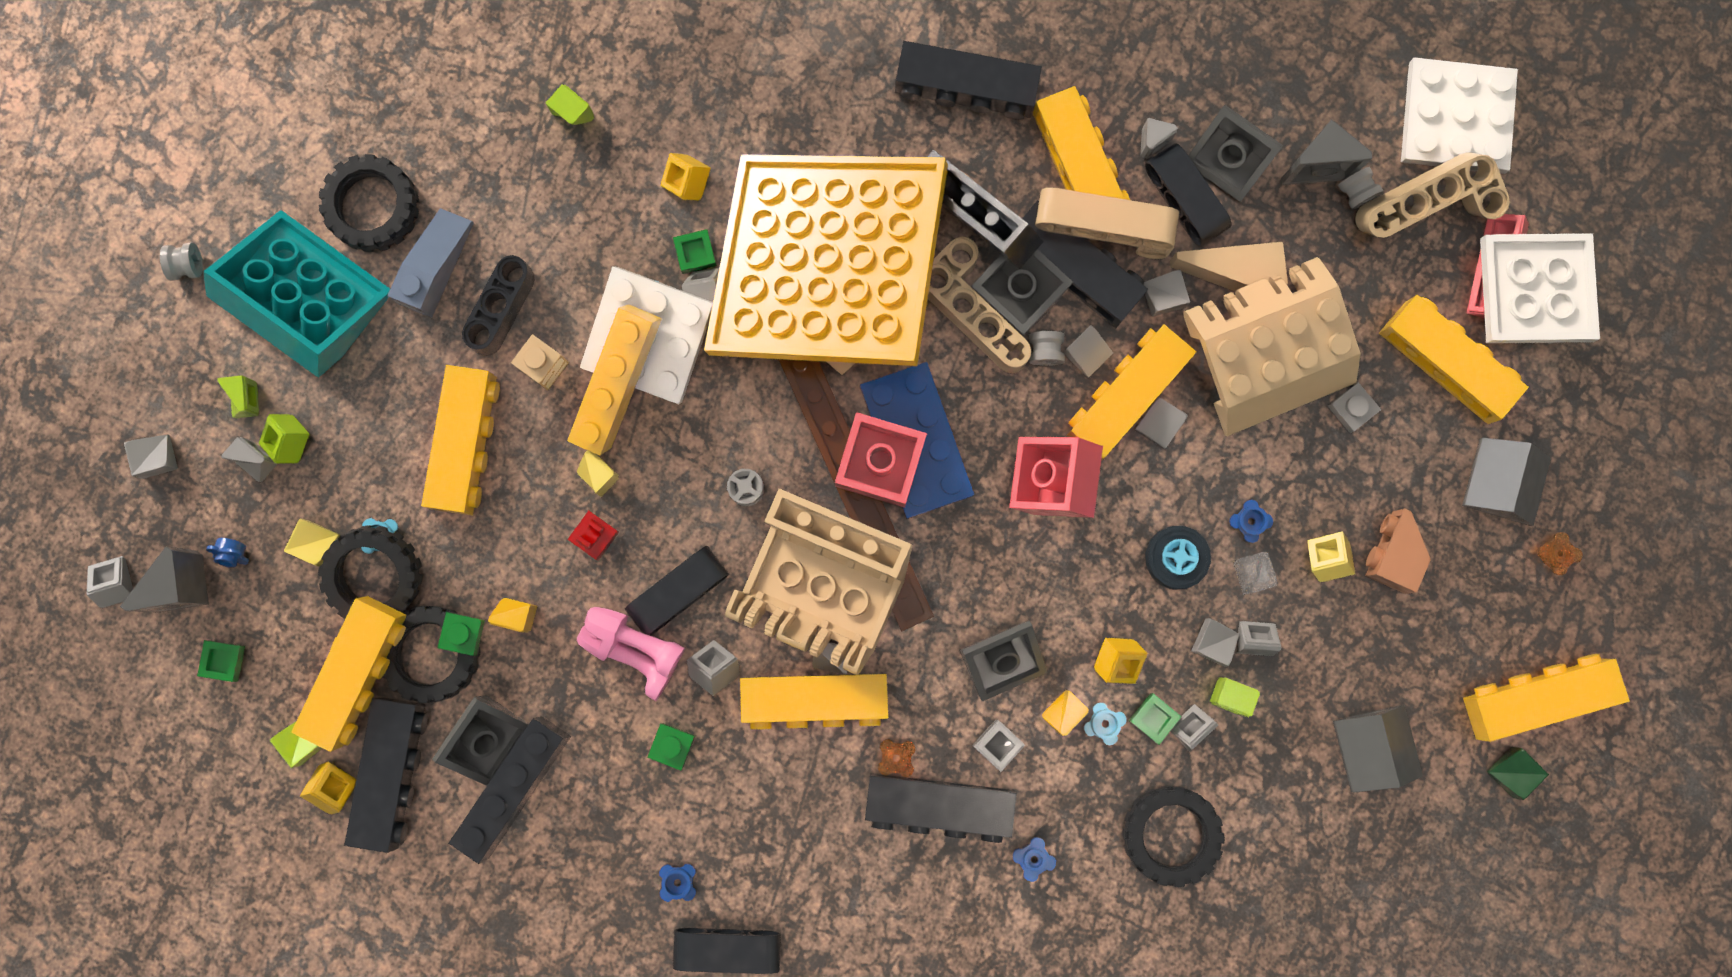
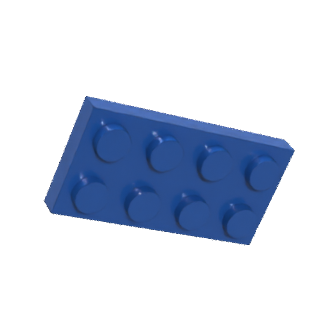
M927 362L860 384L871 417L927 433L905 508L902 507L906 519L974 496Z

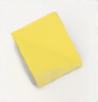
M588 450L584 453L577 473L597 495L602 497L619 479V475L597 454Z
M299 519L284 552L315 566H320L323 564L321 558L324 552L340 537V534L309 520Z
M1343 531L1307 540L1312 572L1318 581L1325 582L1355 574L1351 545Z

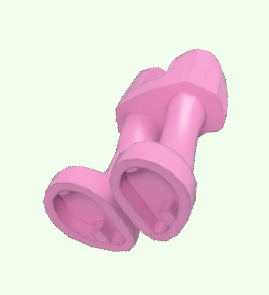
M600 607L590 608L584 622L585 626L582 627L577 636L578 644L602 661L608 657L639 670L647 678L645 694L652 700L657 701L674 673L685 648L675 642L663 641L633 630L626 625L627 615Z

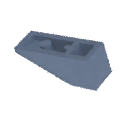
M440 208L402 262L387 296L403 307L432 318L474 222Z

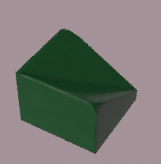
M1511 747L1487 771L1512 798L1519 800L1526 799L1549 775L1524 749L1519 747Z

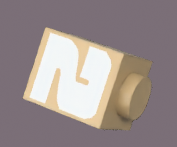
M532 334L511 364L543 388L549 390L569 362L561 354Z

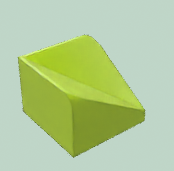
M563 84L545 103L552 115L562 117L572 125L591 122L595 118L589 104Z
M243 375L217 378L219 384L231 399L233 418L258 416L259 402L256 381Z
M269 414L259 440V445L275 464L298 463L305 448L309 432L293 415Z
M1219 677L1210 702L1212 705L1249 717L1253 715L1260 692L1257 689L1231 679Z
M296 722L270 739V742L290 768L301 766L322 749L291 733Z

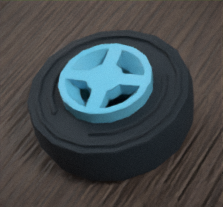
M1170 526L1158 531L1149 541L1145 552L1146 566L1151 577L1160 585L1172 590L1188 589L1197 585L1207 575L1211 564V550L1206 539L1196 530L1186 526Z

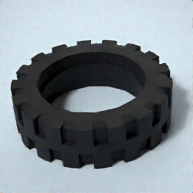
M365 154V157L361 158L355 155L349 157L348 162H339L335 165L334 168L336 170L332 174L328 173L323 180L326 183L324 189L320 188L319 198L322 200V204L319 205V212L325 219L323 221L325 226L333 235L349 247L356 250L361 249L364 252H374V249L385 251L390 249V245L394 243L398 245L405 240L403 236L407 232L409 234L412 232L415 226L413 224L414 218L418 219L419 209L416 207L417 202H419V196L414 190L413 182L403 170L389 159L384 157L377 158L373 154ZM367 177H380L388 180L393 185L397 194L396 207L392 217L382 226L373 230H358L351 227L343 216V200L347 191L356 182Z
M366 525L348 531L330 545V548L324 552L321 558L323 564L318 569V576L322 577L319 587L321 593L325 592L328 597L325 600L327 604L339 611L338 615L346 619L354 600L360 598L347 586L343 575V568L347 555L354 549L361 547L375 548L385 553L395 564L398 572L399 582L395 595L381 603L403 612L419 593L418 586L422 584L423 574H419V569L422 565L420 558H416L413 553L416 551L411 543L407 544L402 540L404 536L396 531L391 533L384 526L371 528V525Z
M419 606L402 612L407 615L402 624L406 629L400 642L396 646L392 645L387 655L390 663L385 674L382 676L383 679H387L389 682L388 687L393 692H398L406 700H413L418 703L440 702L456 696L463 688L470 684L472 675L476 674L479 664H477V659L480 657V647L478 648L477 656L458 653L457 664L452 673L442 682L433 685L421 684L411 679L405 672L401 661L402 645L411 631L425 624H437L443 627L446 612L455 614L457 612L436 606Z
M1161 786L1162 788L1151 789L1145 792L1143 797H1138L1134 801L1131 811L1127 812L1124 820L1126 821L1125 828L1122 831V836L1125 840L1124 848L1132 864L1147 878L1163 886L1185 887V884L1198 883L1201 881V877L1205 874L1209 875L1215 869L1213 865L1216 860H1220L1223 853L1221 851V846L1225 841L1221 828L1223 824L1220 817L1216 814L1215 808L1198 793L1183 787ZM1178 805L1187 808L1196 815L1202 826L1203 839L1200 850L1191 861L1182 866L1169 867L1159 864L1150 857L1144 846L1143 831L1146 821L1153 812L1164 806Z

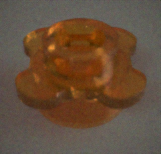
M1564 532L1556 533L1552 541L1541 545L1538 549L1539 557L1556 575L1566 574L1567 568L1573 563L1580 562L1583 557L1582 551L1570 543L1569 535ZM1559 550H1561V551L1563 552V556H1562V557H1559V556H1558V551H1559Z
M890 739L882 741L880 744L882 761L878 764L879 772L885 776L890 773H899L903 777H909L914 771V767L911 765L912 754L915 753L914 744L910 741L893 743ZM894 755L900 756L898 762L893 760Z

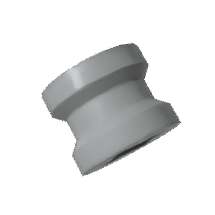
M1370 166L1356 172L1338 184L1340 190L1348 194L1350 198L1349 205L1352 210L1366 204L1384 192L1381 185L1375 184L1373 181V172Z
M184 243L182 247L178 248L173 245L161 247L160 264L168 280H179L181 276L186 275L189 278H199L202 275V257L195 243Z
M1039 331L1029 334V342L1033 345V352L1029 358L1030 364L1048 366L1065 363V354L1061 352V345L1064 343V333L1058 331Z
M739 469L729 477L727 490L730 497L737 504L753 506L764 495V483L755 471Z

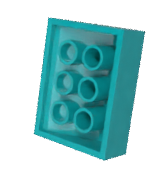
M282 210L273 215L203 271L206 296L318 378L344 356L389 298L387 295L390 291L389 287Z

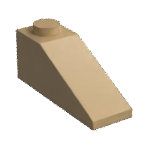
M1283 242L1176 252L1170 260L1171 268L1180 269L1184 273L1235 292L1262 279L1268 280L1270 276L1277 273L1288 284Z

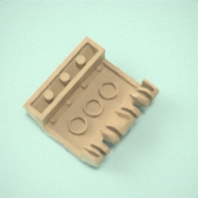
M1318 257L1302 263L1301 267L1297 265L1289 268L1291 282L1297 289L1294 293L1291 292L1285 281L1277 273L1270 276L1268 280L1262 279L1236 290V295L1232 292L1223 295L1225 308L1232 317L1228 320L1224 319L1213 301L1204 303L1203 309L1201 306H1196L1184 311V319L1190 337L1200 339L1220 397L1219 401L1214 402V406L1225 436L1232 435L1357 383L1361 353L1340 288Z
M778 489L764 521L771 525L743 591L734 590L727 606L725 617L738 623L744 620L745 626L753 628L764 613L769 611L773 614L766 622L765 635L774 637L777 632V640L803 652H806L810 647L809 654L814 657H819L831 639L839 643L831 654L830 663L838 667L844 660L843 669L859 675L878 644L903 586L912 544L782 489Z

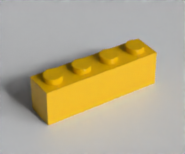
M1076 86L1036 101L1033 116L1065 189L1130 200L1128 193L1125 190L1121 191L1116 181V178H1118L1116 165L1111 158H1106L1102 148L1104 146L1102 133L1097 126H1092L1088 116L1090 115L1088 101L1084 95L1079 96Z
M1415 295L1406 301L1379 332L1383 338L1487 424L1502 420L1529 388L1521 381L1522 378L1517 371L1500 364L1493 358L1494 354L1488 347L1471 340L1465 335L1466 331L1460 324L1447 320L1438 312V307L1427 298Z
M630 304L618 308L568 437V442L599 456L612 448L662 318Z
M1165 324L1157 332L1150 328L1137 343L1142 349L1134 359L1127 355L1115 368L1114 371L1119 376L1110 385L1104 381L1091 396L1096 401L1088 411L1081 407L1068 422L1073 428L1066 435L1067 437H1079L1103 446L1101 461L1197 352Z
M446 365L422 507L473 516L474 508L479 507L482 496V489L478 487L480 473L485 472L488 462V454L484 452L486 437H491L494 427V419L490 416L492 403L497 402L500 393V384L496 382L497 377L491 372Z
M369 596L354 600L291 733L330 752L344 745L348 746L358 730L355 722L360 712L363 713L367 710L374 697L371 689L375 680L381 679L389 666L390 660L387 659V655L392 645L396 646L404 635L406 627L402 624L407 616L406 614Z
M1592 654L1578 658V665L1566 668L1565 664L1552 665L1542 669L1544 675L1532 678L1531 674L1527 673L1508 678L1509 685L1497 688L1496 683L1474 688L1475 694L1464 697L1463 700L1476 740L1491 742L1630 702L1617 660L1601 659L1600 654Z
M887 674L740 678L741 723H750V729H772V722H786V728H808V721L823 720V727H844V720L859 719V726H880L881 719H888Z

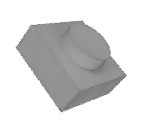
M1359 382L1328 405V408L1349 433L1356 431L1381 411L1380 407Z

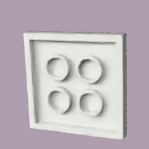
M1413 58L1409 62L1401 163L1437 167L1467 152L1490 156L1496 162L1500 174L1507 173L1511 165L1518 69ZM1477 162L1472 164L1470 167L1471 171H1478Z
M1593 234L1484 235L1480 238L1486 343L1595 342L1600 339Z
M614 266L612 267L580 368L594 372L618 308L630 304L662 318L635 388L676 404H681L710 321L713 302Z

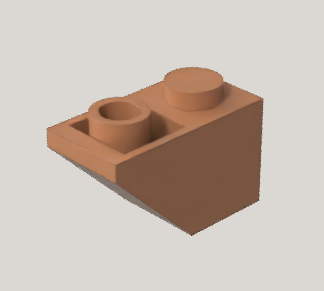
M1404 508L1393 511L1392 514L1389 513L1383 520L1380 527V533L1383 536L1378 547L1374 546L1367 557L1366 566L1369 568L1365 576L1401 593L1409 594L1417 593L1431 558L1412 512Z

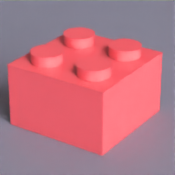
M856 412L835 480V487L905 508L927 433Z
M1019 437L1009 508L1033 515L1094 518L1103 446L1079 437Z

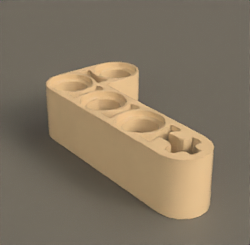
M1466 152L1367 202L1359 208L1355 220L1357 227L1362 232L1385 238L1460 199L1468 213L1487 219H1497L1508 210L1510 199L1494 159L1488 155ZM1474 162H1477L1478 171L1471 178L1470 167ZM1444 178L1446 187L1439 195L1437 186L1440 180ZM1489 194L1490 204L1487 208L1483 209V199ZM1412 195L1414 197V204L1409 211H1406L1405 201Z
M1044 188L1040 193L1035 226L1043 231L1137 246L1136 254L1141 257L1164 259L1174 249L1179 211L1162 205L1060 188Z
M955 238L934 258L931 276L941 275L945 278L947 284L938 289L930 286L928 300L1000 369L1007 373H1017L1025 367L1031 356L1030 344L964 281L975 268L979 251L976 243L970 238ZM957 250H964L969 253L971 260L963 264L958 263L953 259L952 254ZM961 298L966 299L970 302L972 309L967 313H960L953 307V302ZM982 323H991L996 327L997 335L991 338L984 337L979 332L978 327ZM1003 336H1006L1004 345L1001 343L999 349H996L995 346L999 344ZM1018 349L1021 352L1018 359L1013 358L1011 361L1007 359L1006 356L1009 351L1012 352Z

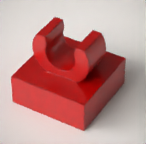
M588 510L567 540L599 561L619 531Z

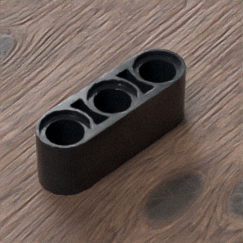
M1173 144L1145 162V170L1168 206L1179 211L1178 220L1196 245L1201 247L1231 228L1232 223L1227 211L1179 144Z
M514 255L506 256L497 263L463 327V341L479 355L491 356L500 349L534 285V273L520 257ZM516 268L523 269L522 277L516 282L508 281L509 273ZM499 299H506L504 310L500 313H492L494 302ZM482 330H489V338L486 343L476 345V335Z
M705 546L638 596L624 610L642 633L651 636L729 576V573L709 546Z
M675 929L673 969L685 972L778 973L780 971L781 933L769 930Z

